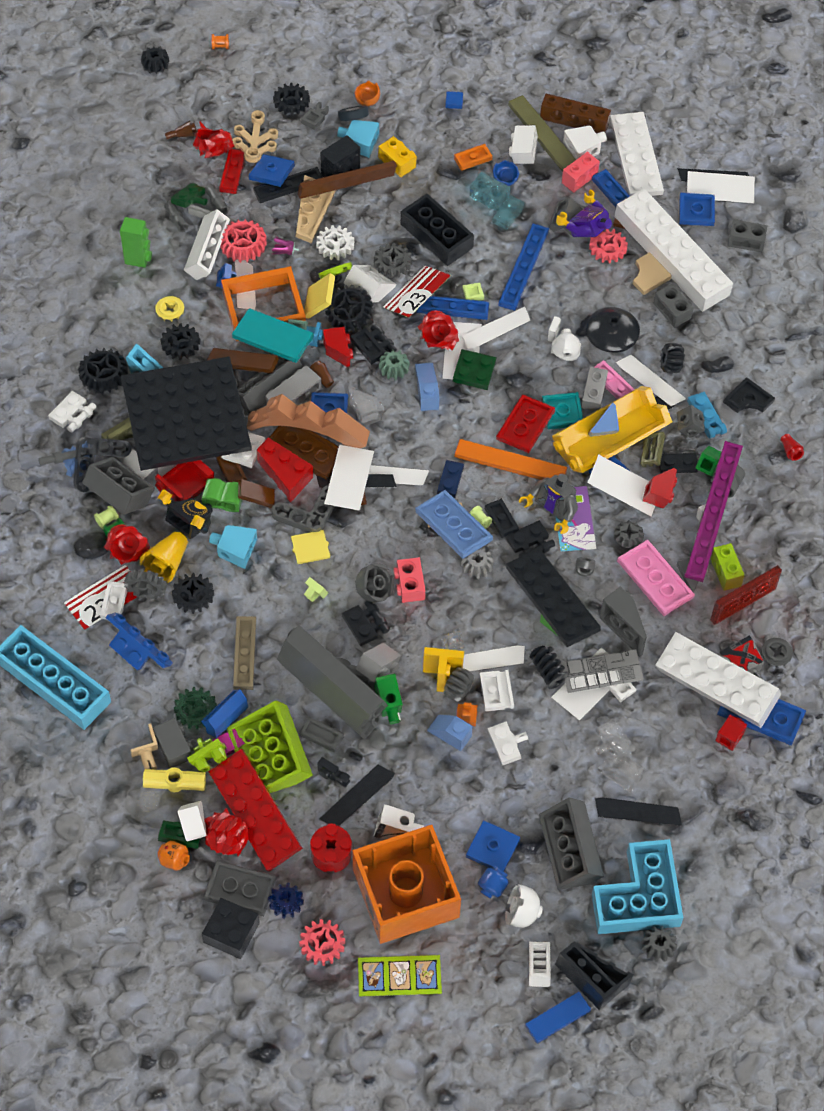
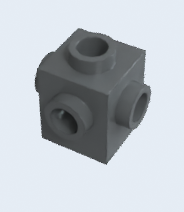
M690 405L677 412V428L681 433L691 438L705 431V420L702 411Z

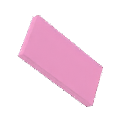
M649 540L644 541L617 558V562L663 616H666L694 598L695 594Z

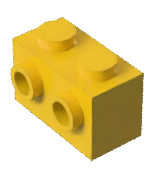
M393 136L378 146V158L384 163L395 161L397 165L395 173L400 178L416 168V154L412 150L410 151L396 137Z

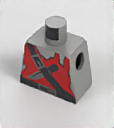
M750 635L719 652L718 655L763 679L759 671L762 669L764 662Z

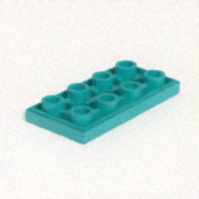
M250 308L232 333V338L295 363L298 362L314 337L313 332Z

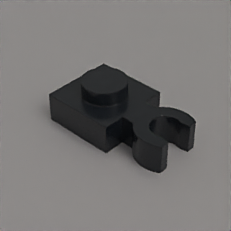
M323 757L318 761V772L323 778L331 779L332 781L336 780L343 787H347L351 781L349 780V774L340 771L338 766Z

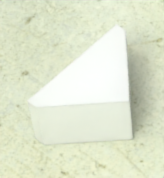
M198 801L181 806L177 812L186 841L207 836L202 802Z

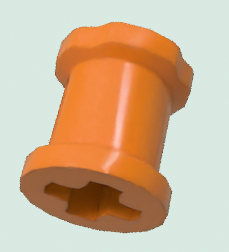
M212 34V49H229V34L225 36H215V34Z

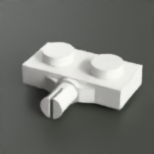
M507 722L488 728L502 766L521 759L517 743L528 740L526 732L514 736Z

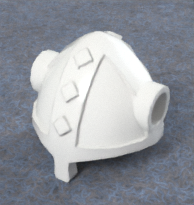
M563 329L561 334L553 340L551 353L566 361L576 360L580 356L581 343L579 339L571 333L570 329Z

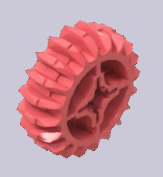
M238 219L236 223L231 221L230 225H227V229H224L225 233L222 234L224 237L221 239L220 248L222 253L226 254L227 259L232 258L233 262L239 260L240 263L242 260H246L248 263L249 259L255 260L256 257H260L261 253H264L267 245L266 234L263 227H260L258 223L254 224L253 220L247 222L246 219L240 222Z

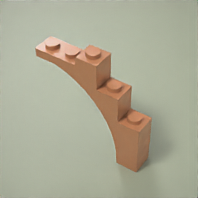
M283 394L270 398L267 406L252 411L248 416L247 429L250 431L264 426L297 427L323 434L345 446L355 448L366 447L370 433L368 429L340 408L326 413L312 401L296 405Z

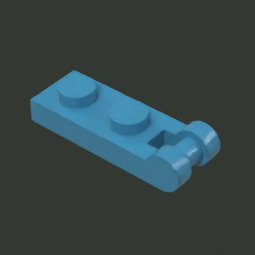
M705 391L688 397V404L703 412L705 420L704 432L709 439L714 438L717 434L723 435L727 433L726 425L722 423Z

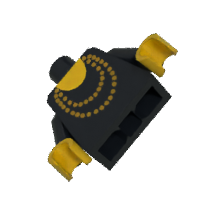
M161 491L158 499L162 500V503L168 507L165 521L189 539L194 538L200 532L203 534L208 532L211 525L210 517L213 512L212 506L209 503L202 505L193 498L175 501L171 498L172 495L168 491Z

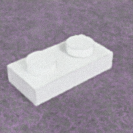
M108 581L100 612L101 619H106L105 617L108 614L115 612L122 615L128 589L124 588V583Z

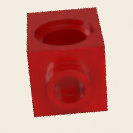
M729 715L719 730L715 741L733 751L744 735L747 724L741 718Z

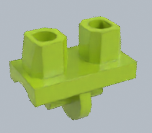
M200 737L197 739L198 746L193 748L195 753L187 757L189 763L195 766L199 772H207L211 768L208 760L214 758L216 763H221L227 759L225 753L227 747L219 739L212 741L209 738L204 741Z

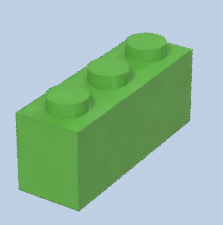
M125 217L122 223L120 236L124 261L127 265L146 268L147 262L151 261L152 251L149 249L151 242L148 240L149 229H147L146 221Z

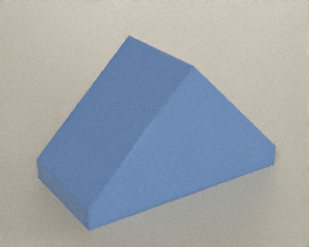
M613 402L588 435L590 437L616 434L619 431L616 405Z

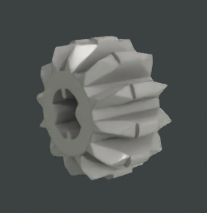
M483 548L462 559L461 566L463 567L464 574L469 573L470 578L476 576L479 579L480 575L486 578L487 573H491L494 563L491 553L485 552L486 550Z

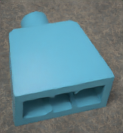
M352 120L349 128L339 127L337 137L343 138L348 135L360 146V155L370 158L379 137V123Z
M227 525L222 535L212 532L209 543L217 545V553L220 558L245 569L257 542V529Z

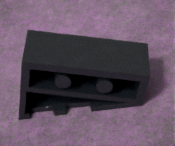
M575 941L559 953L555 963L563 974L598 1010L628 987L634 975L629 971L626 973L617 968L616 964L611 961L608 963L601 959L597 953Z

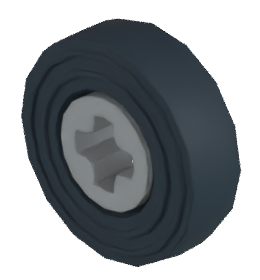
M354 106L338 111L340 121L357 120L369 115L367 106Z

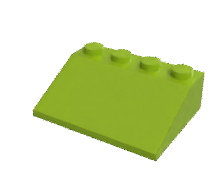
M275 700L227 728L235 748V753L240 749L245 751L269 793L297 785L313 776L286 704ZM233 729H236L239 738H242L245 743L240 747L237 746Z

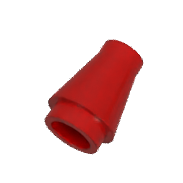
M790 434L783 435L780 441L783 444L787 457L792 461L802 458L804 455L803 446L793 439Z

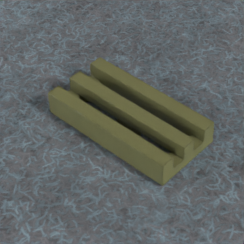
M654 432L645 438L640 462L642 467H646V465L652 467L653 464L660 466L665 440L664 432Z

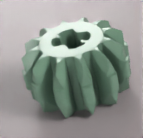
M392 349L391 353L386 351L384 356L380 357L379 369L382 376L387 375L388 380L391 377L395 381L397 377L403 379L404 374H408L410 361L407 359L406 354H402L401 350L395 352Z

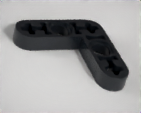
M80 438L76 444L73 480L75 489L80 492L89 491L87 486L84 485L82 489V486L79 485V482L83 481V476L79 475V472L86 474L88 468L86 470L80 468L82 460L86 459L90 465L94 463L95 455L127 457L132 450L130 443L116 439ZM86 441L87 444H90V448H86V454H90L89 457L81 456V453L85 454V448H82V444H85ZM106 442L109 448L106 452L102 453L100 451V444ZM122 443L126 447V451H122V454L120 450H113V446L121 447Z

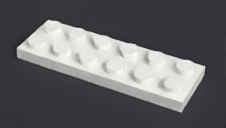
M644 112L610 115V122L629 196L642 189H645L651 196L663 195L664 189Z

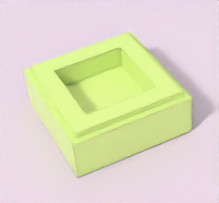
M480 283L463 285V293L466 300H484Z

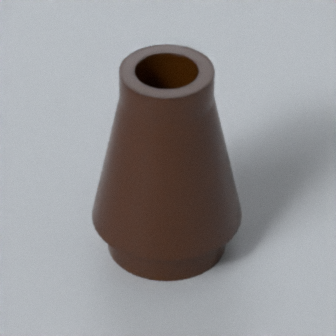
M317 361L310 366V369L321 378V384L325 388H329L334 383L325 363Z

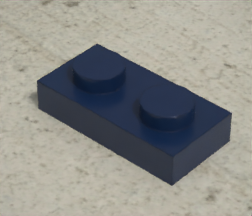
M446 460L437 494L446 490L453 498H456L464 470L463 463Z

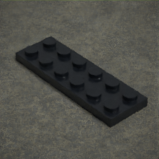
M540 548L506 563V569L566 647L601 631V626Z

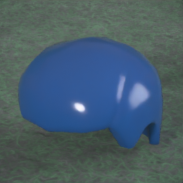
M506 160L496 163L492 170L494 180L503 187L513 185L519 177L518 167L513 162Z

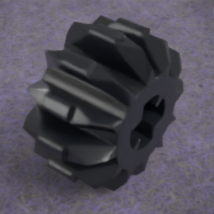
M153 46L151 49L147 47V50L142 52L141 64L144 71H149L150 74L155 72L157 75L159 71L163 73L164 69H168L170 60L166 49L162 50L161 46L158 48Z
M678 343L665 344L660 355L661 369L663 372L670 374L680 373L685 361L684 348Z

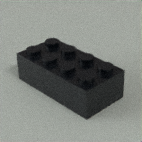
M427 193L401 211L400 225L446 266H449L473 249L474 234Z

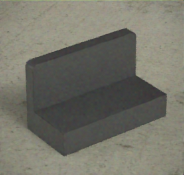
M571 197L558 201L549 228L553 232L564 228L572 236L571 232L565 228V225H557V215L559 216L560 212H565L567 214V221H569L583 209Z

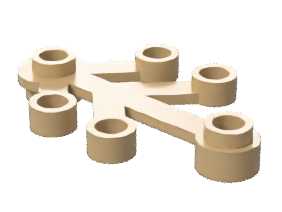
M260 110L253 111L251 114V121L254 124L252 136L242 125L234 127V134L242 136L251 145L248 147L240 137H235L232 139L235 145L234 148H240L244 152L245 160L250 163L258 162L261 159V155L267 151L274 152L277 149V143L272 141L278 138L277 129L271 128L267 133L259 136L260 126L265 121V114ZM271 139V141H268L266 145L257 148L258 145H260L261 143Z

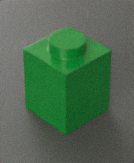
M708 446L701 453L695 469L713 476L717 469L721 451Z

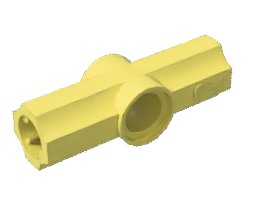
M174 767L168 770L145 769L143 773V788L168 789L175 793L181 790L204 791L206 786V772L181 771L179 768ZM173 778L179 779L177 782L170 781Z

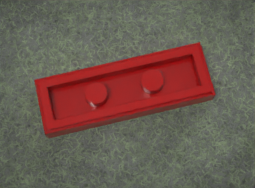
M230 149L228 151L219 192L237 194L245 162L242 150Z

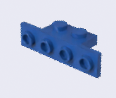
M115 612L105 617L119 629V632L109 646L137 671L142 669L150 657L162 668L173 664L165 652L159 651L150 639L140 634L138 628L127 623L123 615Z

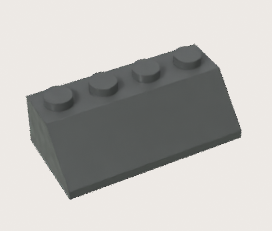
M569 797L539 814L558 890L589 885L604 877L585 801Z

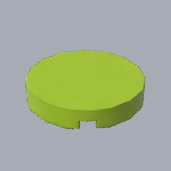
M348 262L318 273L319 278L322 279L329 273L334 276L351 270L352 263Z

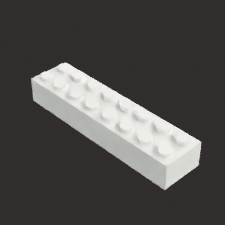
M645 189L617 204L614 217L647 253L650 252L672 275L671 279L702 312L730 296L733 282Z

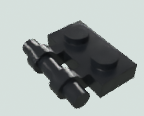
M376 324L370 327L372 332L365 328L351 336L353 344L371 365L379 361L381 356H384L385 350H388L390 353L392 349L395 352L397 350L393 341L388 339L384 335L385 332L382 328H378Z
M540 520L506 535V540L515 553L523 551V553L519 554V557L537 548L546 553L550 551V548L555 547L553 539L547 542L544 541L549 538V534ZM535 544L538 545V546H536V547H534V548H532V549L529 548V547H531V546H533V545H535Z
M365 601L364 604L367 607L365 610H362L360 605H357L342 613L344 621L360 646L377 639L378 634L376 631L381 629L382 633L386 634L390 630L386 619L381 617L378 612L379 608L373 602ZM372 616L375 620V622L372 624L368 620V617Z

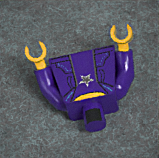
M589 190V196L584 193L585 203L592 205L585 207L569 221H567V214L565 212H560V215H557L556 218L557 225H565V228L571 232L573 237H596L605 229H610L612 221L609 219V213L604 206L594 199L595 193L593 190Z

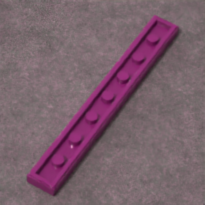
M728 441L724 442L685 578L699 582L704 581L743 448L742 445Z

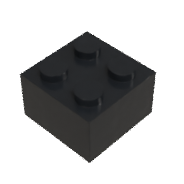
M348 135L320 152L322 176L328 177L360 169V146Z
M220 898L202 932L203 943L242 959L260 924L259 914Z

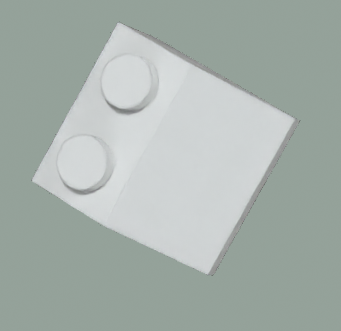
M353 265L344 281L348 288L352 284L355 288L360 286L362 290H366L367 295L371 296L370 301L379 302L397 285L382 273H378L371 265Z

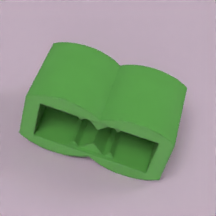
M219 478L207 479L202 495V505L209 503L215 509L221 508L229 512H239L242 499L238 498V482L226 483Z

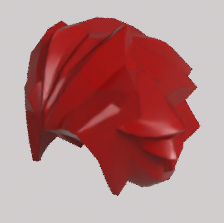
M201 121L199 122L201 128L197 129L195 133L196 138L193 146L196 147L195 149H199L200 156L205 155L204 158H211L223 153L227 154L228 150L235 147L230 132L223 129L212 130L206 128Z
M430 311L424 316L422 323L418 326V329L422 332L420 339L426 341L428 348L439 347L440 349L445 348L449 350L450 348L453 350L459 341L458 330L451 317L441 311Z
M124 524L111 528L104 546L106 550L110 551V559H118L121 565L137 562L150 549L146 537H143L135 527Z
M227 808L222 813L214 812L213 816L205 818L207 834L205 836V844L211 850H215L216 853L222 852L223 855L237 853V857H239L249 838L247 825L242 821V818L230 815Z

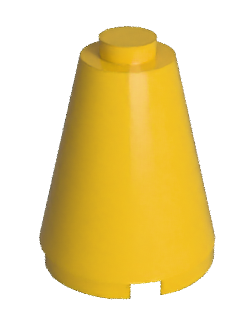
M173 532L146 551L140 557V565L142 566L143 564L145 567L144 572L150 570L158 573V577H163V581L171 582L175 577L188 545L186 536L181 532Z

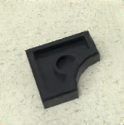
M746 377L724 398L723 403L737 413L748 408L764 412L775 401V397Z

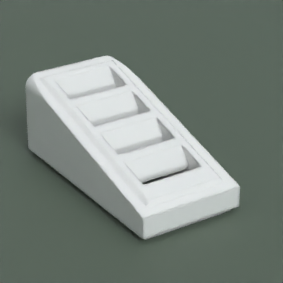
M529 942V986L549 987L551 980L550 942ZM533 951H546V953H533ZM533 959H546V961H533Z

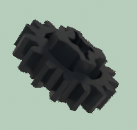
M290 83V86L284 84L283 88L278 87V91H274L273 103L275 108H278V112L284 111V115L290 113L293 116L295 112L299 115L300 110L305 112V107H309V91L305 90L304 86L299 87L298 83L293 86V83Z
M182 323L179 324V327L173 324L172 329L167 327L166 333L162 332V338H160L162 351H165L166 356L171 354L172 359L176 356L179 360L183 356L189 359V354L194 356V350H199V333L195 332L194 327L189 329V324L185 327H182Z
M192 573L191 577L184 574L185 579L178 578V584L174 583V590H172L173 602L177 603V608L183 607L185 613L191 610L192 614H194L196 609L202 612V607L208 609V602L213 603L214 596L213 584L209 583V578L203 579L202 574L195 577V573Z

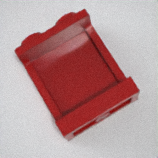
M201 460L181 463L162 477L157 474L155 476V486L159 492L162 490L168 491L172 495L171 498L175 501L194 499L204 491L207 479L214 478V471Z

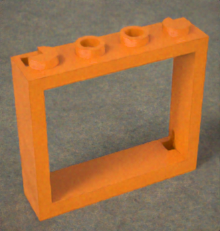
M291 266L221 280L222 292L233 331L239 323L231 295L284 284L290 285L298 314L276 319L287 323L288 319L306 321Z

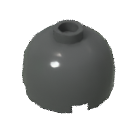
M374 563L360 570L357 574L355 585L361 598L368 602H382L393 594L394 578L387 571L389 570L387 566L381 563Z

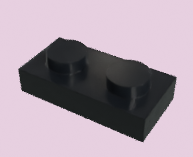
M696 453L662 454L660 474L673 468L677 469L676 473H697L698 469H695L698 463Z
M502 498L485 505L484 509L488 516L493 519L492 523L501 538L519 530L517 523Z

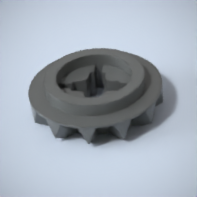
M630 520L627 522L621 521L615 527L614 539L622 547L634 548L641 544L644 539L643 528L637 522L632 523ZM628 529H630L632 533L630 539H628L627 535Z
M771 638L763 644L761 653L763 659L768 662V665L773 664L777 668L780 665L785 666L791 661L793 649L786 640ZM781 648L780 655L773 657L774 651L776 652Z

